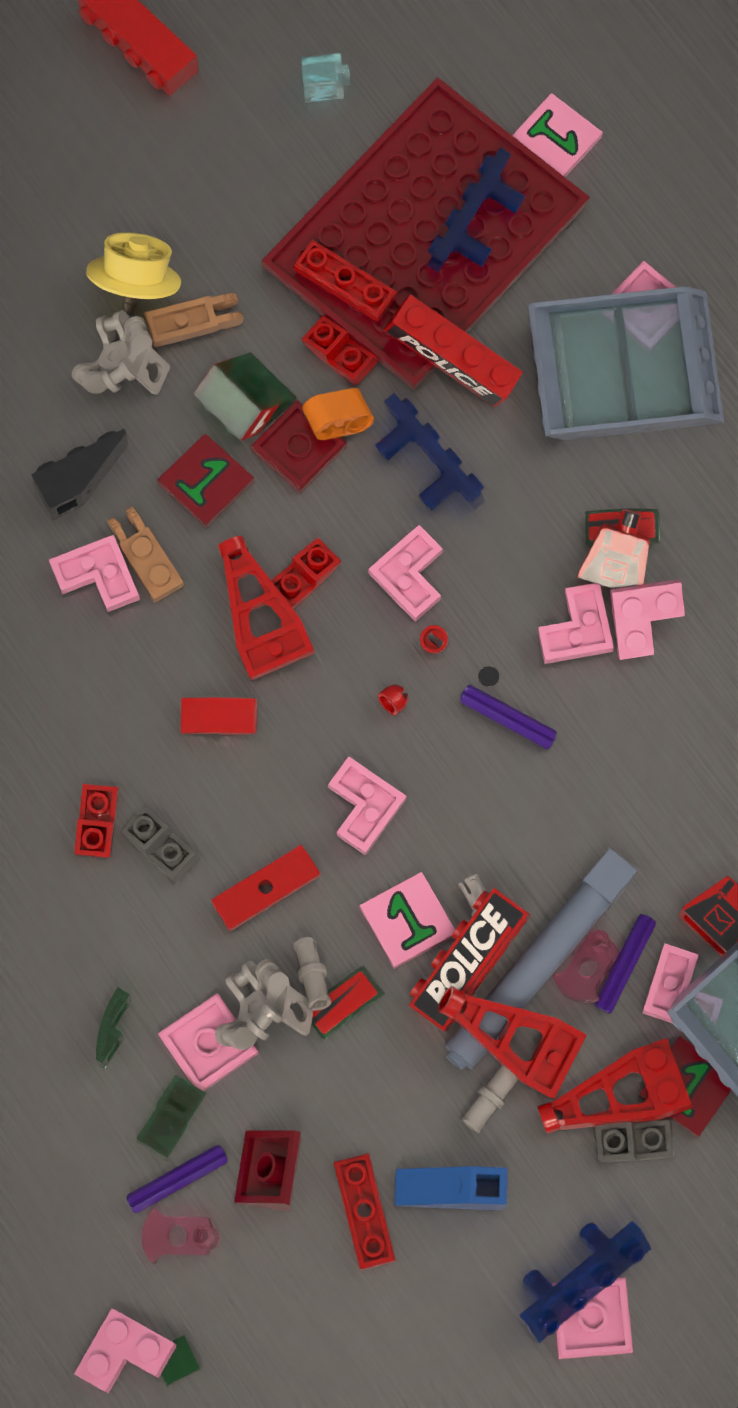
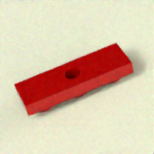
M313 239L293 265L294 271L379 322L397 297V291ZM342 277L350 278V280L348 281H342L340 279Z
M301 844L211 899V904L229 932L321 877V873ZM263 885H270L272 887V891L267 894L261 893L259 889Z
M369 1153L333 1162L360 1271L396 1262ZM360 1206H368L372 1211L368 1217H361L357 1212Z

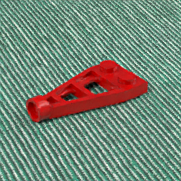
M235 536L220 543L218 549L224 560L236 647L251 681L315 654L316 652L302 620L250 554L244 537ZM252 574L259 581L264 593L259 597L244 602L241 598L238 581ZM264 605L270 606L280 617L281 627L260 637L253 636L249 622L251 611Z
M450 986L444 992L438 1005L440 1013L453 1018L500 1064L515 1075L518 1081L551 1099L556 1097L587 1034L558 1018L469 996L454 986ZM464 1002H465V1009H464V1011L461 1012V1013H459V1011L461 1010V1008H462V1006H463V1004H464ZM488 1011L507 1019V1023L498 1040L490 1037L479 1027L481 1020ZM524 1026L536 1029L542 1035L529 1061H523L511 1050L509 1045L518 1027Z
M665 1038L630 1051L560 1098L537 1106L546 1133L549 1134L560 1129L566 1130L622 1122L636 1123L660 1120L691 1109L692 1103L668 1039ZM630 1073L640 1074L646 1086L648 1098L641 1104L623 1105L614 1096L613 1089L615 1084ZM598 1089L604 1090L610 1104L609 1109L591 1115L584 1114L579 1106L580 1099ZM555 1111H561L563 1119L557 1120Z

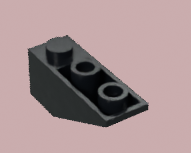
M124 429L118 432L109 431L100 436L97 442L87 447H76L67 454V457L55 463L54 461L46 462L40 465L35 473L31 474L34 486L52 520L86 503L127 448L128 440Z

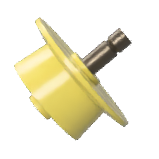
M117 233L110 235L104 241V256L92 260L87 265L86 274L92 283L108 292L124 296L122 310L127 315L135 314L137 298H164L175 294L181 287L180 276L168 267L172 255L171 247L162 240L139 233Z

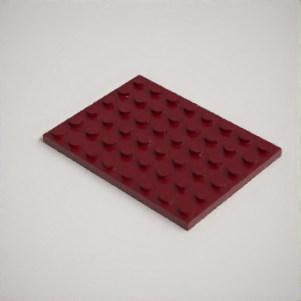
M437 77L261 260V266L322 316L324 315L348 331L353 341L376 355L377 360L415 390L436 367L383 331L401 302L411 294L468 333L589 204L590 197ZM312 239L397 291V297L379 322L293 270V265ZM342 277L340 280L348 281L350 278Z

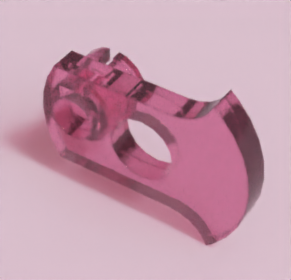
M592 931L586 937L567 969L560 974L553 975L561 993L570 1000L579 1003L600 1001L597 996V990L619 956V949L610 940L605 931ZM584 962H596L598 969L593 975L586 977L579 974V968Z
M154 1208L148 1215L142 1230L143 1249L153 1264H156L158 1259L165 1255L208 1256L210 1251L217 1247L220 1240V1235L213 1227L210 1218L165 1217L158 1208ZM176 1226H183L187 1232L186 1241L181 1246L175 1247L169 1240L170 1232ZM207 1231L208 1238L203 1243L202 1235Z

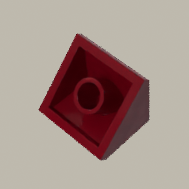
M245 1131L234 1203L290 1212L302 1141L300 1131Z

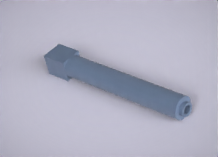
M609 848L583 879L579 888L486 996L485 1000L524 1009L604 912L611 908L632 883L638 870ZM488 1011L481 1020L479 1027L490 1037L498 1040L507 1023V1019ZM460 1027L445 1045L446 1050L449 1052L446 1058L460 1070H463L465 1067L472 1070L488 1052L463 1027Z

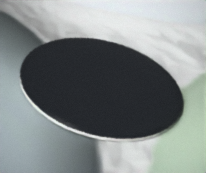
M488 666L480 670L478 678L481 684L490 687L499 681V673L494 667Z

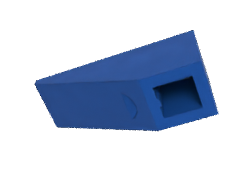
M465 1166L396 1169L395 1206L504 1211L506 1208L507 1168Z

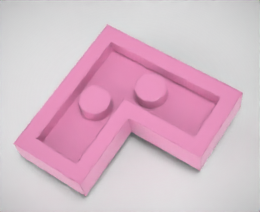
M418 525L368 569V574L416 622L441 600V595L420 573L442 554L443 549Z
M114 535L49 559L62 595L95 582L107 612L140 600Z
M679 579L610 589L617 655L620 660L654 655L651 621L685 616L682 584Z
M593 583L565 588L570 622L538 627L537 632L544 664L613 652L614 646L600 584Z
M350 757L346 759L328 784L329 789L355 806L337 831V836L366 856L404 804L407 796Z
M664 943L644 1005L643 1014L672 1023L671 1017L667 1012L676 997L690 985L699 954ZM698 992L692 999L715 1025L723 999Z
M111 1308L74 1374L109 1394L127 1361L159 1379L177 1345Z

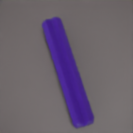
M468 685L461 695L460 701L462 704L546 749H549L557 738L556 730L472 685Z
M644 914L638 916L595 1002V1007L600 1011L608 1014L612 1013L655 928L656 921Z
M216 1145L131 1192L126 1197L127 1202L134 1213H139L228 1162V1158L220 1145Z

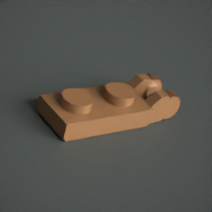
M226 293L225 295L222 294L211 298L209 295L144 313L153 348L217 332L219 329L226 330L239 326L244 322L242 312H232L220 316H215L214 310L221 311L238 304L239 301L236 293Z
M131 506L125 510L126 516L138 533L127 538L121 524L114 517L107 520V524L119 542V549L152 601L156 603L184 587V582L149 527H145L137 511Z

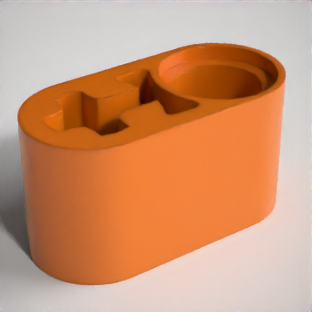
M349 388L313 396L302 407L316 438L319 440L357 434L368 429L374 422V416L358 388Z

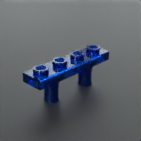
M501 147L495 157L488 154L478 170L483 175L478 184L471 181L461 199L466 201L461 211L454 208L444 225L449 228L444 238L437 235L427 252L432 255L427 265L428 267L439 273L451 252L454 254L457 251L482 268L493 249L468 235L466 228L485 199L491 198L514 214L522 204L526 196L501 181L502 177L500 174L512 154Z
M395 393L384 401L385 406L397 420L396 424L398 426L375 444L377 450L388 461L408 443L412 442L414 444L416 442L441 471V477L418 495L429 510L432 511L453 492L460 493L472 508L476 510L485 502L481 493L484 489L482 483L472 472L466 475L460 469L461 459L450 447L444 450L437 442L441 438L428 422L423 426L415 416L419 412L406 397L402 401Z
M633 1220L611 1239L595 1223L592 1222L585 1225L579 1233V1238L593 1254L555 1286L536 1269L524 1277L523 1285L537 1301L522 1312L519 1317L530 1335L538 1343L547 1336L554 1334L560 1325L576 1312L584 1309L591 1299L603 1289L611 1286L622 1273L633 1264L641 1261L645 1254L652 1249L642 1229Z

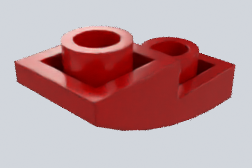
M324 315L301 339L302 343L318 358L355 386L378 363L376 355L353 341L348 331Z
M317 537L295 555L292 563L271 581L294 610L338 568L341 560Z
M181 698V733L256 734L257 699Z
M82 784L79 819H77L75 855L110 858L119 787Z

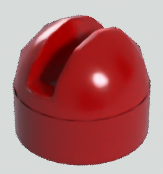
M430 625L422 631L420 643L427 652L439 654L447 648L449 637L442 627ZM430 633L443 642L440 648L427 639Z
M392 684L378 693L380 704L393 716H396L406 707L409 699L407 693L402 694L404 688L397 684Z

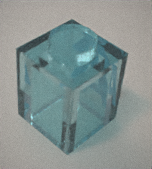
M341 53L301 57V75L305 102L344 98V86L350 85L348 65H342Z

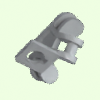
M123 310L115 312L113 317L110 318L106 315L98 317L96 319V328L103 342V351L97 361L77 364L72 371L73 380L83 385L84 389L88 392L99 394L107 388L112 392H117L121 389V381L126 378L129 381L136 379L152 394L158 395L170 370V365L152 348V339L147 332V326L143 318L139 316L129 318ZM115 330L118 331V334H119V337H120V340H119V341H116V332H115ZM156 363L158 375L155 381L151 382L146 366L147 364Z
M265 959L258 965L252 961H247L242 964L240 972H231L225 977L227 986L240 1002V1011L235 1021L222 1023L217 1027L215 1039L218 1044L239 1050L249 1049L254 1045L258 1037L262 1040L268 1038L270 1033L266 1029L272 1021L276 1023L282 1021L302 1035L310 1033L314 1010L308 1007L306 997L289 986L288 977L282 970H279V967L273 960ZM249 982L255 989V992L250 994L249 988L246 985ZM295 1002L303 1010V1020L301 1022L296 1019L293 1010L289 1008Z

